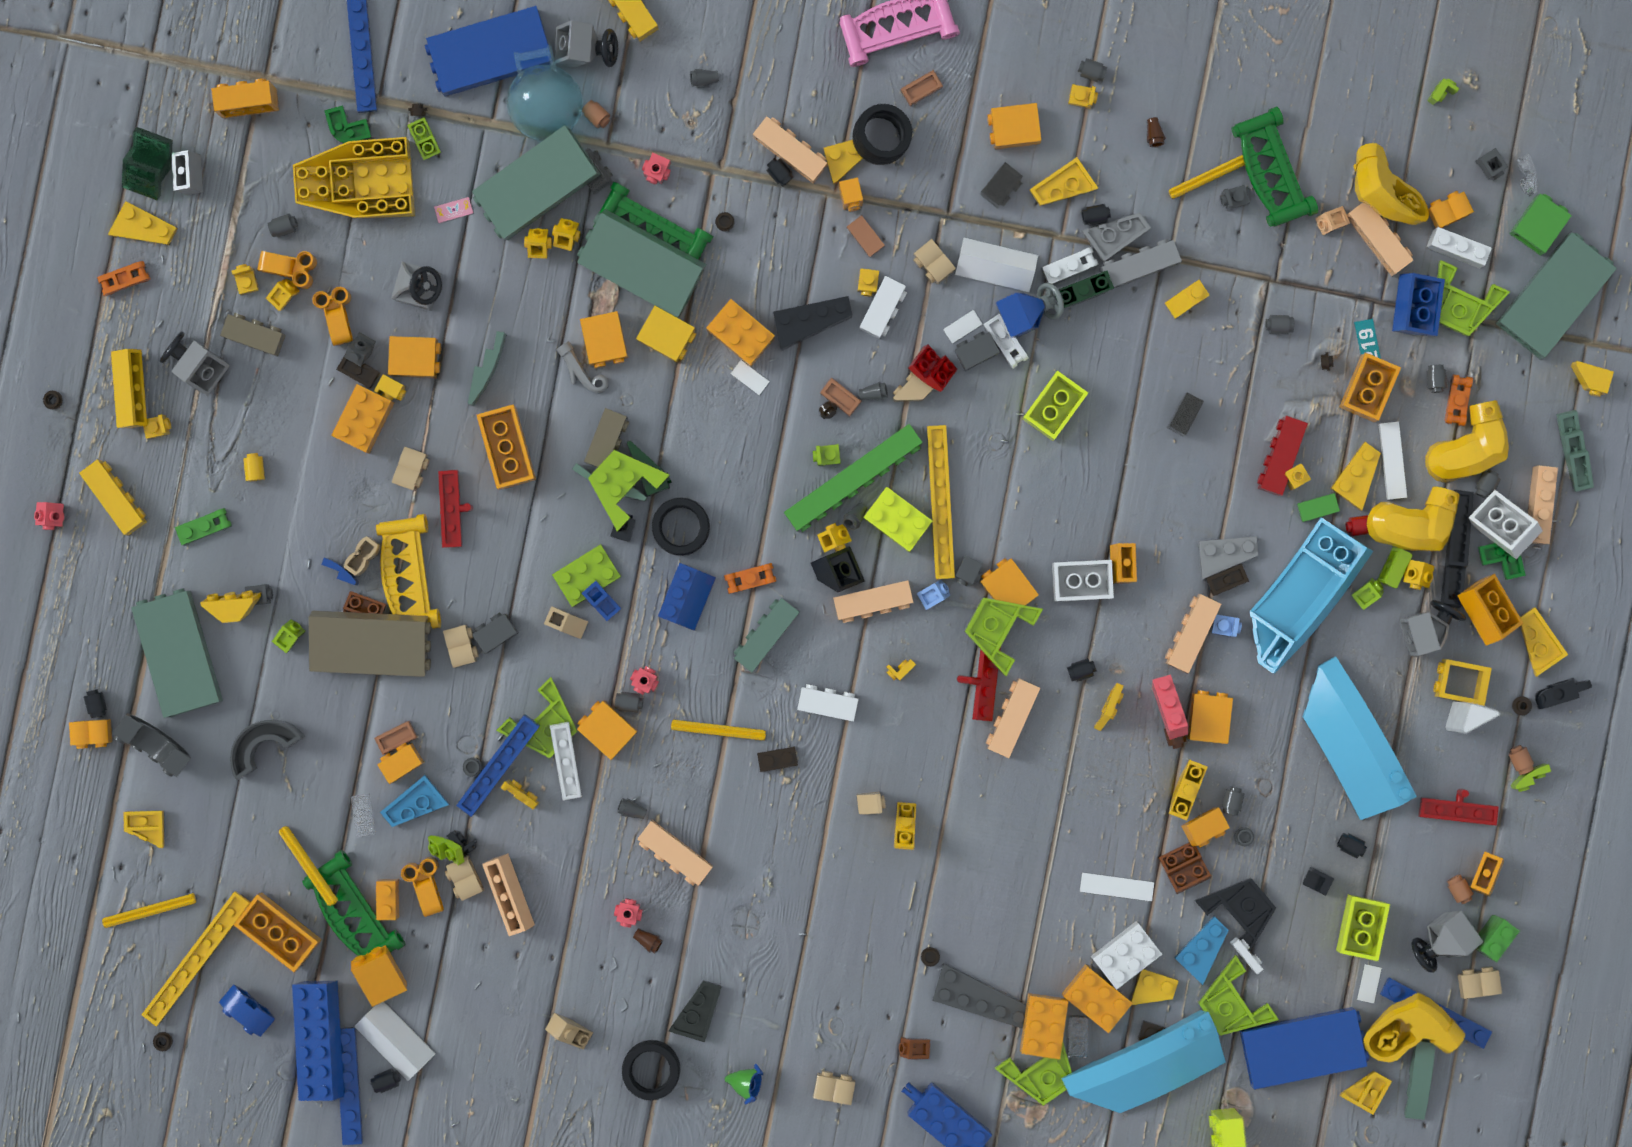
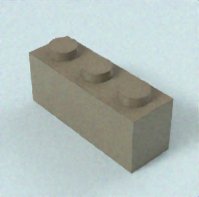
M234 313V316L227 315L220 336L277 357L286 335L281 333L282 329L270 326V329L263 327L264 323L254 319L252 322L246 321L245 316Z
M607 408L604 409L584 460L585 463L599 467L613 450H619L622 439H620L621 434L626 432L629 426L627 416Z

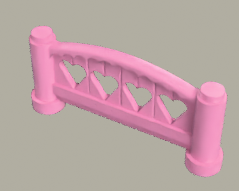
M890 0L863 12L856 18H852L851 15H844L840 17L839 22L850 55L848 60L851 67L867 63L869 61L868 53L940 32L943 40L960 34L958 25L954 23L947 0ZM925 5L930 6L931 10L927 22L915 13L916 8H923ZM906 11L912 12L913 15L909 27L897 19V14H904ZM888 16L894 18L891 33L878 23L880 19H886ZM869 22H875L876 27L873 38H870L860 29L862 24L868 25Z

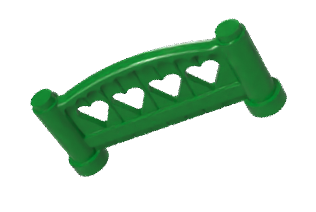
M1277 106L1269 109L1267 113L1237 123L1231 128L1233 136L1241 139L1245 168L1256 194L1270 213L1266 216L1270 227H1276L1305 215L1312 216L1318 213V205L1312 195L1304 198L1277 130V127L1284 123L1283 115ZM1252 137L1267 140L1260 152L1254 151V145L1250 141ZM1259 155L1274 158L1267 170L1261 169V163L1257 159ZM1265 173L1281 176L1273 188L1268 187V180L1264 177ZM1272 191L1288 193L1280 206L1274 203L1275 198L1271 195Z
M614 181L610 187L612 190L599 212L601 213L607 209L619 217L629 213L630 223L639 226L646 222V231L648 233L656 235L663 232V241L670 245L679 241L680 250L698 260L707 243H711L714 237L698 227L694 234L634 202L627 198L630 190Z
M340 850L333 859L318 868V871L328 885H340L336 895L338 901H351L344 916L339 914V909H336L334 905H327L308 875L302 880L307 890H314L322 914L333 932L357 956L366 955L376 947L386 945L391 953L395 949L400 950L406 945L403 937L397 930L388 933L381 921L376 920L375 912L346 870L352 866V862L345 851ZM346 917H362L355 932H352L349 929V925L345 923ZM357 933H372L367 947L363 948L360 946V941L356 940L355 937Z

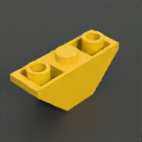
M251 590L241 594L229 592L224 594V596H218L215 593L207 595V598L201 601L200 604L222 623L240 622L252 611L261 597V592L253 593Z
M1192 760L1188 761L1175 787L1169 814L1187 821L1208 768L1207 766Z
M897 802L894 848L914 850L916 804Z

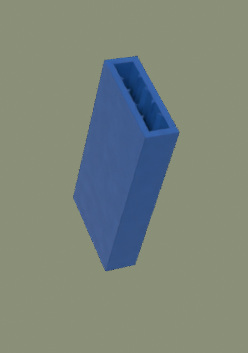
M537 6L426 38L427 44L425 49L427 55H431L433 60L430 63L431 70L438 77V81H435L438 92H442L445 97L553 65V58Z
M1349 1007L1240 1030L1251 1087L1255 1090L1368 1067L1369 1055L1363 1047L1365 1036L1363 1030H1360L1359 1023H1361L1359 1011Z

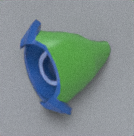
M755 1064L754 1069L740 1070L727 1075L725 1082L730 1084L738 1095L746 1099L744 1101L746 1105L757 1099L763 1071Z

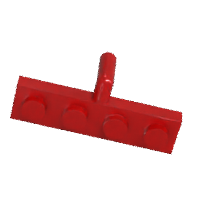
M459 470L438 471L442 548L462 547L461 512H471L473 506L469 503L460 505Z
M981 649L977 677L959 675L957 681L959 683L976 685L972 719L992 721L998 668Z
M1458 789L1456 801L1421 797L1419 817L1497 826L1499 806L1465 803L1464 797L1469 796V791Z

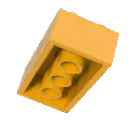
M513 404L477 414L496 488L502 490L536 480L516 406Z
M262 892L255 896L233 924L292 972L299 970L322 940Z

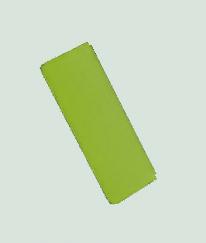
M1393 547L1377 580L1381 584L1397 588L1412 558V554L1401 548Z

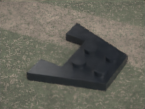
M1252 878L1194 900L1207 916L1223 904L1246 931L1238 939L1240 941L1243 939L1249 945V952L1276 910L1275 905Z

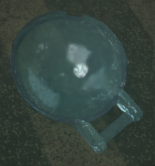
M547 45V48L524 53L514 52L518 75L509 87L506 101L510 120L516 129L527 137L538 141L545 140L564 125L568 126L572 131L581 117L583 108L582 94L579 85L573 77L563 69L556 67L552 45ZM549 56L550 65H536L524 71L522 70L521 61Z

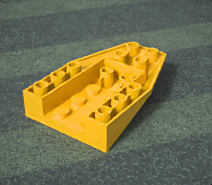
M407 137L348 141L293 164L296 204L352 218L415 217L410 141Z

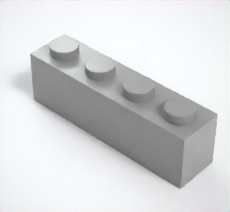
M1168 239L1157 242L1158 246L1150 248V246L1139 249L1140 253L1135 255L1132 252L1122 255V259L1115 262L1114 259L1103 263L1104 266L1100 268V271H1108L1112 284L1116 288L1178 265L1182 260L1174 240L1168 241Z

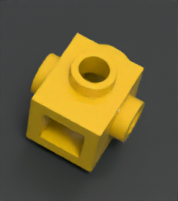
M561 218L558 225L555 224L553 227V246L571 251L574 243L579 242L580 239L579 223Z
M529 229L528 236L524 238V247L527 248L528 258L547 259L548 249H552V237H549L548 229Z
M836 523L825 527L826 531L817 535L824 553L835 549V552L846 548V543L852 541L847 528L843 524L839 526Z
M1410 560L1404 573L1403 582L1410 584L1409 588L1421 590L1422 587L1429 588L1433 580L1435 566L1425 562Z

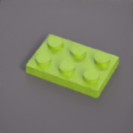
M601 544L552 574L572 607L586 599L582 592L593 582L597 581L604 588L621 577Z

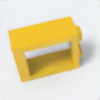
M1442 659V662H1439L1437 667V673H1439L1438 681H1435L1433 692H1436L1435 697L1485 706L1492 668ZM1450 665L1479 671L1473 699L1445 693Z

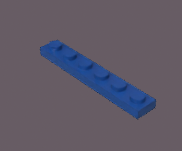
M347 0L357 112L377 111L367 0Z
M524 714L456 806L472 817L540 725Z
M1388 977L1380 995L1397 1003L1418 992ZM1438 1004L1465 1032V1040L1483 1049L1485 1048L1492 1031Z
M340 1028L344 1097L340 1098L342 1144H362L363 1134L356 1028Z

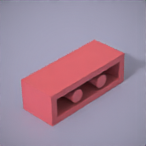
M1171 675L1153 679L1152 690L1169 740L1188 735V724Z

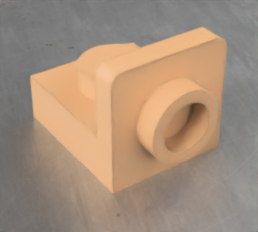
M1343 206L1325 212L1315 219L1322 235L1350 224Z

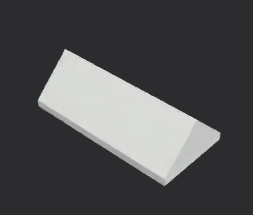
M964 238L955 275L1029 293L1036 270L1038 255Z
M1453 701L1445 728L1447 731L1467 733L1500 714L1498 711L1472 703Z
M385 1001L375 1005L354 1026L407 1081L436 1054Z

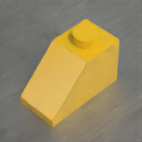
M1197 280L1164 304L1174 319H1176L1210 295L1201 281Z
M1580 361L1572 362L1571 368L1583 390L1589 391V395L1595 397L1608 394L1614 371Z

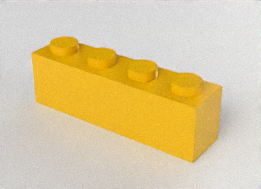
M608 0L612 7L616 6L619 10L617 15L623 23L627 22L630 28L627 30L633 39L637 37L639 42L659 30L658 25L641 0Z
M123 349L111 351L117 428L147 426L142 350Z
M97 459L79 472V474L121 532L129 536L147 523L144 518L146 515L140 507L137 508L133 502L135 500L129 492L124 491L122 481L117 476L114 477L110 472L112 471L111 466L106 461L103 462Z

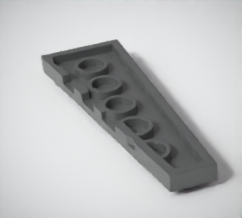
M943 963L933 1001L1023 1029L1026 1004Z

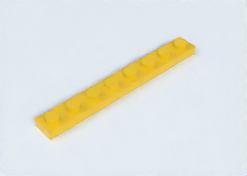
M946 425L927 426L935 579L955 578L947 430Z
M237 891L233 892L141 1014L156 1027L161 1023L234 926L233 924L251 903Z

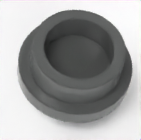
M468 758L463 763V771L467 776L475 777L482 771V763L477 758Z
M1241 827L1235 832L1237 844L1244 847L1252 844L1254 834L1251 829Z

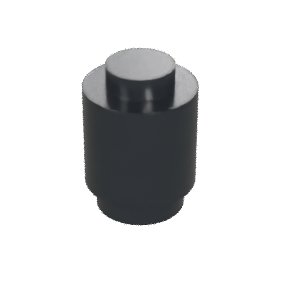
M774 158L767 164L768 169L766 171L782 187L794 178L791 174L792 171L781 158L778 160Z
M1105 204L1089 206L1082 210L1084 225L1089 224V226L1107 223L1108 218H1111L1110 209L1105 207Z
M1088 658L1072 663L1071 666L1067 667L1072 682H1079L1094 677V672H1097L1094 662H1089Z
M98 689L86 692L87 696L83 698L90 717L96 718L106 715L105 710H107L103 692H98Z
M1342 833L1337 843V847L1342 852L1356 859L1359 856L1362 857L1367 849L1365 841L1349 833Z
M391 1068L374 1075V1078L371 1079V1085L375 1093H383L398 1087L401 1077L397 1070L394 1071Z

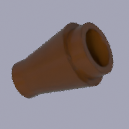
M1149 118L1147 120V143H1149L1150 147H1160L1165 144L1164 140L1166 137L1158 118Z
M639 928L633 936V939L638 941L649 953L653 952L655 954L663 942L660 936Z

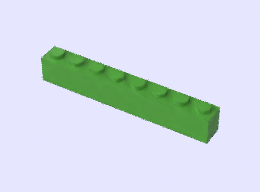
M908 424L787 509L784 514L796 531L801 530L804 532L812 526L810 522L814 519H817V521L821 520L827 515L826 511L831 507L835 510L843 504L841 500L846 497L851 499L858 494V488L861 486L866 488L872 484L875 476L879 474L882 477L889 472L888 467L895 463L897 466L906 460L904 456L909 452L913 455L921 449L919 445L923 442L911 425Z

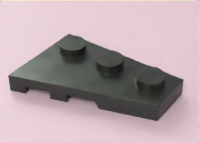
M703 980L668 1032L705 1042L722 986Z

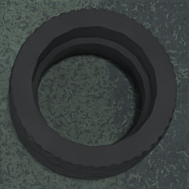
M877 104L866 109L860 115L854 125L852 138L856 151L863 159L875 165H887L898 160L906 152L911 143L913 131L909 118L902 110L889 104ZM871 119H885L897 128L900 137L899 144L894 150H879L873 147L867 140L865 127Z
M673 498L664 502L657 509L652 520V533L655 541L663 550L673 555L683 556L698 551L707 541L710 532V522L707 513L697 502L688 498ZM675 508L689 509L696 514L699 520L700 530L698 536L687 545L678 546L672 544L665 538L662 531L664 517Z
M647 1040L633 1046L627 1053L622 1065V1078L625 1086L633 1095L643 1100H657L667 1096L675 1088L680 1076L678 1056L670 1046L657 1040ZM645 1052L662 1054L670 1066L668 1080L662 1086L655 1089H647L640 1086L632 1074V1066L635 1059Z

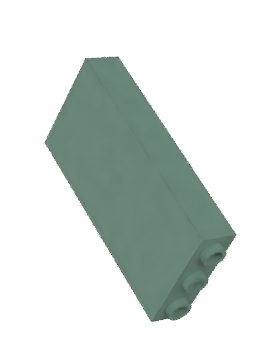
M564 125L472 191L474 194L473 200L479 207L482 206L485 211L483 213L485 218L496 227L494 231L500 239L509 240L601 174L571 129Z
M607 209L601 213L598 212L593 221L595 223L593 230L590 229L585 239L588 241L585 247L582 246L577 254L579 256L577 263L678 318L683 313L707 264Z
M1571 232L1557 246L1496 322V325L1537 358L1543 359L1549 354L1617 268L1613 265L1612 260L1602 257L1597 248L1587 245L1582 236Z
M182 588L173 591V595L167 597L166 594L155 596L154 601L148 602L146 599L136 602L137 606L131 607L163 718L222 702V695L191 591H185Z

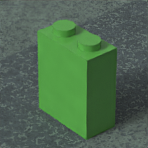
M1541 193L1535 196L1509 233L1540 256L1547 252L1572 216L1568 213L1567 208L1562 205H1556L1552 202L1553 199L1550 196L1542 195Z
M1492 915L1478 934L1483 943L1476 950L1485 957L1497 962L1520 931L1505 919Z

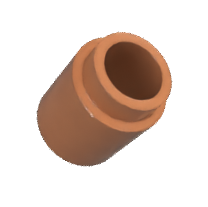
M590 100L583 107L582 112L584 116L596 128H604L610 122V114L598 102Z
M1518 745L1510 749L1511 753L1508 755L1515 770L1520 775L1534 770V762L1527 747Z
M1461 874L1447 881V887L1457 903L1465 904L1472 900L1471 896L1474 893L1465 877L1462 878Z

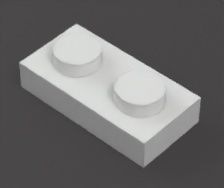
M1234 938L1230 942L1256 974L1263 970L1260 966L1262 961L1256 954L1253 956L1248 951L1250 947L1243 939L1240 941L1238 938Z

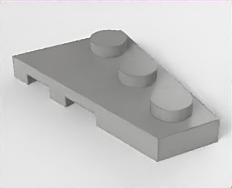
M1137 213L1113 222L1082 230L1081 232L1101 260L1105 262L1151 228L1143 216Z
M1257 536L1198 541L1201 579L1258 556Z

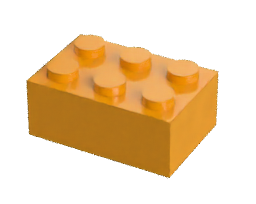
M263 78L256 79L253 83L239 81L236 82V85L218 84L216 88H211L214 111L222 118L279 111L277 90L269 80L266 81Z
M732 299L728 301L706 327L709 333L750 367L775 339L774 334Z
M1362 354L1339 408L1372 422L1379 421L1401 367L1371 354Z
M356 384L331 436L370 454L395 402Z
M1495 574L1478 580L1457 595L1486 646L1504 639L1524 624Z
M1086 964L1062 992L1064 998L1108 1034L1133 1004Z
M1028 993L1020 1044L1021 1054L1060 1059L1068 1008V1000L1066 998Z

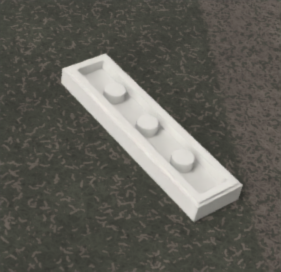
M1399 422L1380 423L1379 433L1387 500L1407 498Z
M569 722L550 725L562 799L564 801L580 798L582 795Z

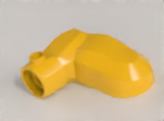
M1368 143L1361 146L1356 152V163L1353 165L1356 171L1355 192L1358 200L1369 205L1380 216L1409 225H1418L1426 222L1429 218V210L1425 200L1414 187L1392 174L1388 167L1389 164L1384 148L1377 143Z
M1497 400L1469 406L1471 425H1473L1471 434L1460 436L1455 440L1439 441L1430 446L1425 456V465L1428 473L1436 481L1447 483L1475 476L1508 458L1507 430Z
M1434 486L1425 502L1426 507L1423 510L1407 509L1391 502H1380L1371 509L1368 515L1367 528L1369 535L1376 542L1389 544L1404 550L1440 551L1448 542L1452 532L1460 494L1446 488Z
M1416 993L1387 1008L1368 1029L1363 1042L1365 1050L1371 1057L1378 1061L1390 1063L1397 1061L1423 1038L1429 1039L1430 1043L1449 1054L1463 1042L1465 1032L1432 999L1421 993Z

